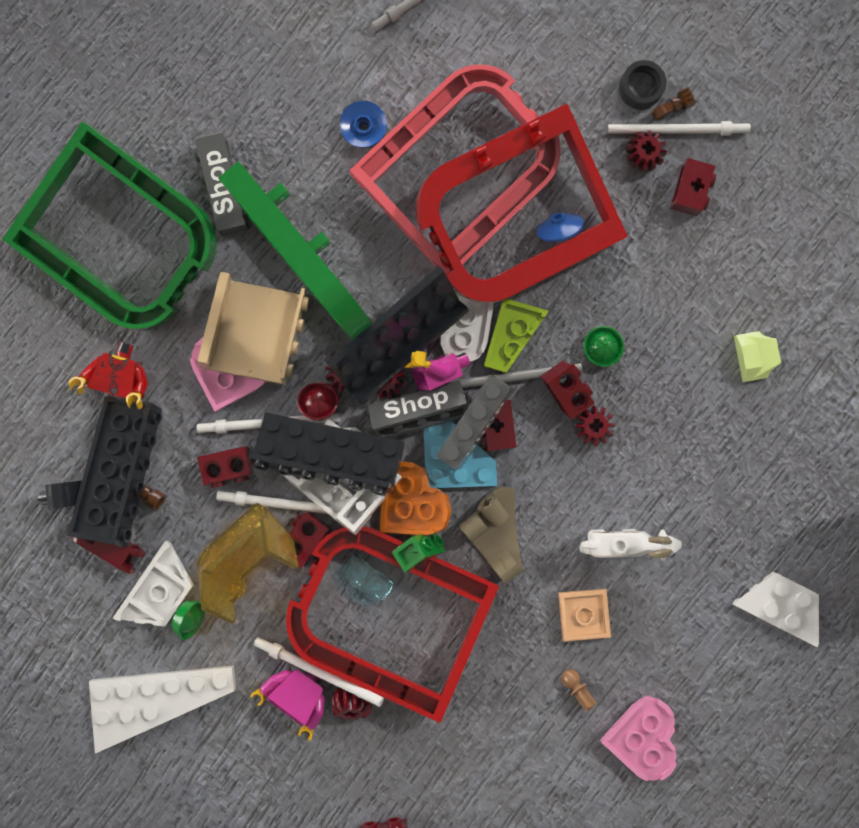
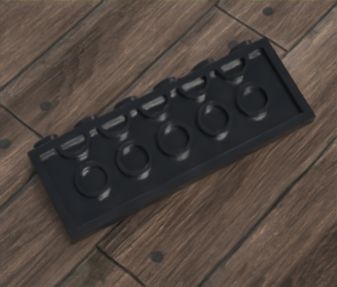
M438 266L326 363L348 393L359 404H363L411 362L412 352H423L467 314L469 309L459 300L445 271Z
M104 397L67 536L124 548L127 547L132 536V524L138 513L139 497L144 489L145 474L150 466L151 451L156 443V431L162 420L161 408L153 403L143 401L142 409L137 408L136 402L131 404V408H128L126 399Z
M265 412L253 454L249 453L248 459L253 464V467L266 471L268 468L277 469V472L283 475L290 476L291 473L300 474V477L306 480L323 479L329 485L337 486L338 483L348 485L347 487L353 490L361 491L362 488L371 490L373 494L385 496L386 493L393 494L405 442Z

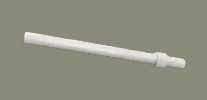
M721 121L720 124H615L607 126V134H637L640 131L646 134L648 130H651L652 134L719 133L720 136H730L731 133H750L751 126L750 124H732L731 121Z
M333 413L328 419L322 421L311 420L305 416H291L290 418L323 424L330 419L335 423L340 422V413ZM226 419L216 420L215 423L197 424V433L216 432L217 434H226L227 431L259 429L263 419L228 422Z
M237 491L236 493L217 492V501L233 502L238 506L250 504L327 514L312 502L247 495V492Z
M257 637L254 642V646L268 652L269 656L277 660L282 659L374 705L380 707L383 703L384 697L308 663L303 658L285 650V647L278 643L272 644L260 637Z

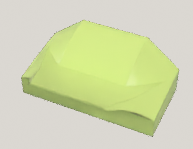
M759 331L734 336L743 382L768 378L770 372L781 364L776 338L764 336Z

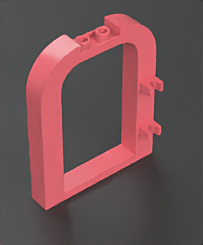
M470 65L452 73L349 170L350 176L436 268L439 266L445 273L450 270L445 268L440 260L439 255L442 253L436 250L375 182L465 97L472 93L485 92L493 95L521 126L539 117L533 109H528L522 103L523 99L517 91L510 89L515 80L503 70L489 65ZM559 136L535 147L536 154L531 166L452 241L462 264L551 180L560 160L561 147Z

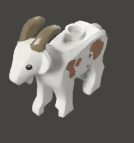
M598 529L588 532V540L581 542L579 549L581 553L590 554L593 557H641L648 554L649 557L660 558L661 561H665L668 556L681 549L682 543L680 540L666 535L664 530H661L658 536L652 537L644 531H636L635 529H623L622 531L605 532L604 529Z

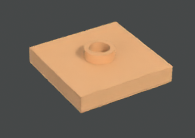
M606 588L558 592L563 642L611 638Z

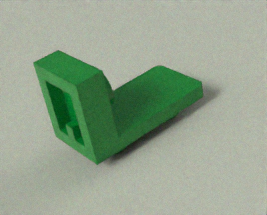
M420 534L412 536L392 551L405 573L412 570L426 558L441 555L446 550L443 546V540L439 535Z

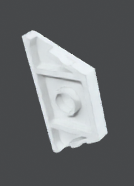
M169 541L163 543L113 619L118 621H134L141 624L150 623L163 627L168 625L194 586Z
M771 572L761 583L755 584L749 589L748 593L740 599H735L732 603L815 647L819 645V594L778 573Z

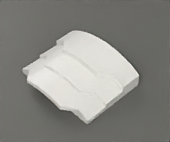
M330 419L324 424L340 428ZM353 427V428H343V429H348V430H353V431L361 432V431L358 430L356 427ZM291 473L290 476L283 475L311 501L354 535L371 518L372 513L388 495V493L385 496L376 495L371 490L362 488L361 491L348 488V485L338 483L337 486L329 485L323 479L315 478L314 481L301 478L300 474ZM397 474L395 485L402 478L399 474Z

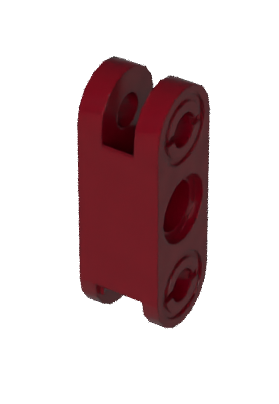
M71 538L79 546L128 574H134L136 570L133 564L130 563L131 558L134 555L143 558L146 554L142 548L130 541L127 547L124 548L106 543Z

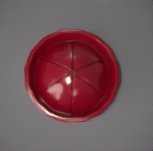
M325 382L307 384L301 389L297 399L299 411L305 417L315 421L328 419L337 409L339 402L337 391Z

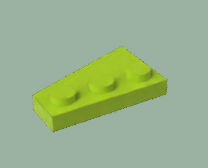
M503 299L483 367L507 373L549 311L510 299Z

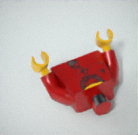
M119 342L116 356L108 353L98 356L78 377H73L69 380V390H72L74 386H79L77 394H83L85 391L84 385H87V388L126 398L128 408H131V404L136 402L137 408L142 409L143 403L141 399H143L149 383L142 364L130 360L134 346Z

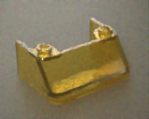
M259 503L252 505L208 545L198 558L201 610L231 624L235 622L233 603L242 597L245 592L244 577L264 559L270 556L293 569L298 567L292 536L265 506Z

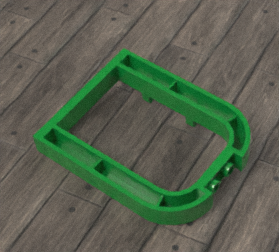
M84 121L78 126L2 238L3 241L109 321L130 329H152L172 320L181 311L173 304L178 303L185 294L183 290L188 283L191 284L196 279L198 269L206 272L209 271L213 264L217 247L215 229L210 218L202 208ZM84 153L179 223L187 232L190 244L186 259L160 296L151 305L145 307L135 305L34 229Z
M239 161L218 177L249 219L351 340L372 324L359 304L318 256L321 251L330 245L326 235L320 232L307 243L277 207L290 196L282 183H279L266 194Z

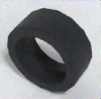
M640 60L632 63L627 67L620 80L619 91L621 98L634 109L643 110L651 108L660 100L666 90L667 80L665 72L658 64L652 61ZM643 72L653 77L656 81V90L653 95L648 98H642L633 94L629 88V80L635 73Z

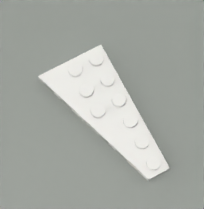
M234 665L90 680L89 689L95 753L236 690Z

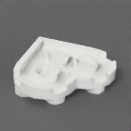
M457 294L459 300L468 307L469 312L440 336L441 347L444 354L454 353L459 355L465 352L470 362L476 361L484 353L488 343L494 302L472 301Z

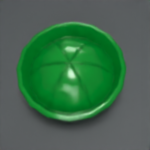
M608 326L595 327L589 331L583 344L584 354L587 359L600 367H608L617 363L621 359L625 348L624 340L620 333Z
M187 600L177 609L171 626L174 633L182 641L191 638L201 626L205 616V604L202 601Z

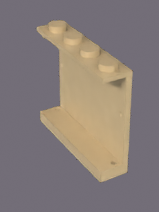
M220 272L197 360L200 368L286 385L287 378H292L294 364H291L292 356H297L299 342L296 341L298 333L302 334L304 319H301L303 311L307 312L309 297H306L305 288H301L300 294L232 281L230 273Z

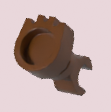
M687 87L677 93V98L674 97L670 99V102L653 109L652 114L657 121L673 111L681 110V107L683 110H687L695 105L696 100L694 95H692V91Z
M145 485L143 492L140 494V498L144 501L147 500L146 505L153 511L159 510V507L163 505V502L168 497L160 490L153 492L151 487H146Z

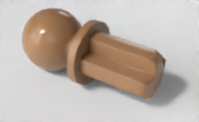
M573 669L565 670L561 676L562 684L566 688L573 690L570 695L575 696L585 711L592 709L596 705V701L586 689L587 684H580V675L577 671Z

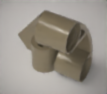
M499 486L479 503L478 510L462 522L459 527L507 585L523 571L516 530L515 489Z

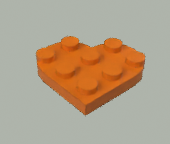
M400 462L398 474L402 478L394 486L393 494H388L381 503L380 532L430 535L445 530L451 516L449 496L437 488L430 487L428 473L424 467H420L412 462Z

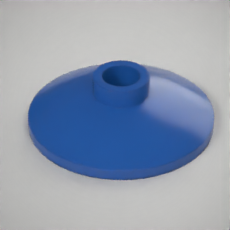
M356 101L345 108L340 118L342 136L349 144L358 148H368L376 145L384 137L387 129V120L384 112L378 105L370 101ZM361 124L368 125L366 130H361L359 127Z
M556 213L538 226L537 235L539 239L545 242L565 241L581 232L584 227V221L577 214Z

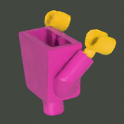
M416 351L412 352L411 362L405 368H410L418 390H432L463 376L461 369L470 366V360L464 352L459 355L446 353L426 361L427 353Z
M295 669L293 672L284 670L274 674L250 696L252 698L255 694H258L261 697V701L257 704L258 706L267 700L301 726L298 736L300 737L303 731L309 732L307 741L312 739L314 729L324 713L325 698L321 694L323 688L315 683L319 677L307 671L303 674L298 669Z

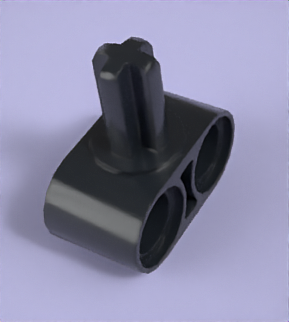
M82 480L45 485L46 490L40 492L37 500L42 505H48V509L75 506Z

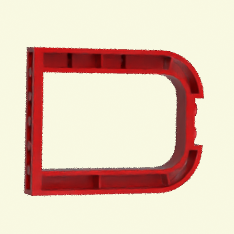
M568 103L441 165L424 181L416 200V220L420 232L430 228L431 232L428 233L430 240L434 246L438 245L442 253L439 255L443 266L450 270L446 275L453 289L460 296L477 302H494L506 299L628 237ZM563 134L602 221L491 278L478 279L470 275L463 267L440 218L439 207L444 194L450 189Z
M365 526L356 535L345 527L331 532L318 543L312 552V555L320 558L318 563L314 561L308 573V575L312 576L308 585L303 584L298 595L299 598H302L301 601L298 602L291 599L286 613V629L292 646L308 663L441 723L499 585L435 556L426 558L409 571L418 577L478 603L443 688L438 693L328 643L312 632L308 623L309 608L335 555L343 550L356 549L401 568L392 551L404 542Z

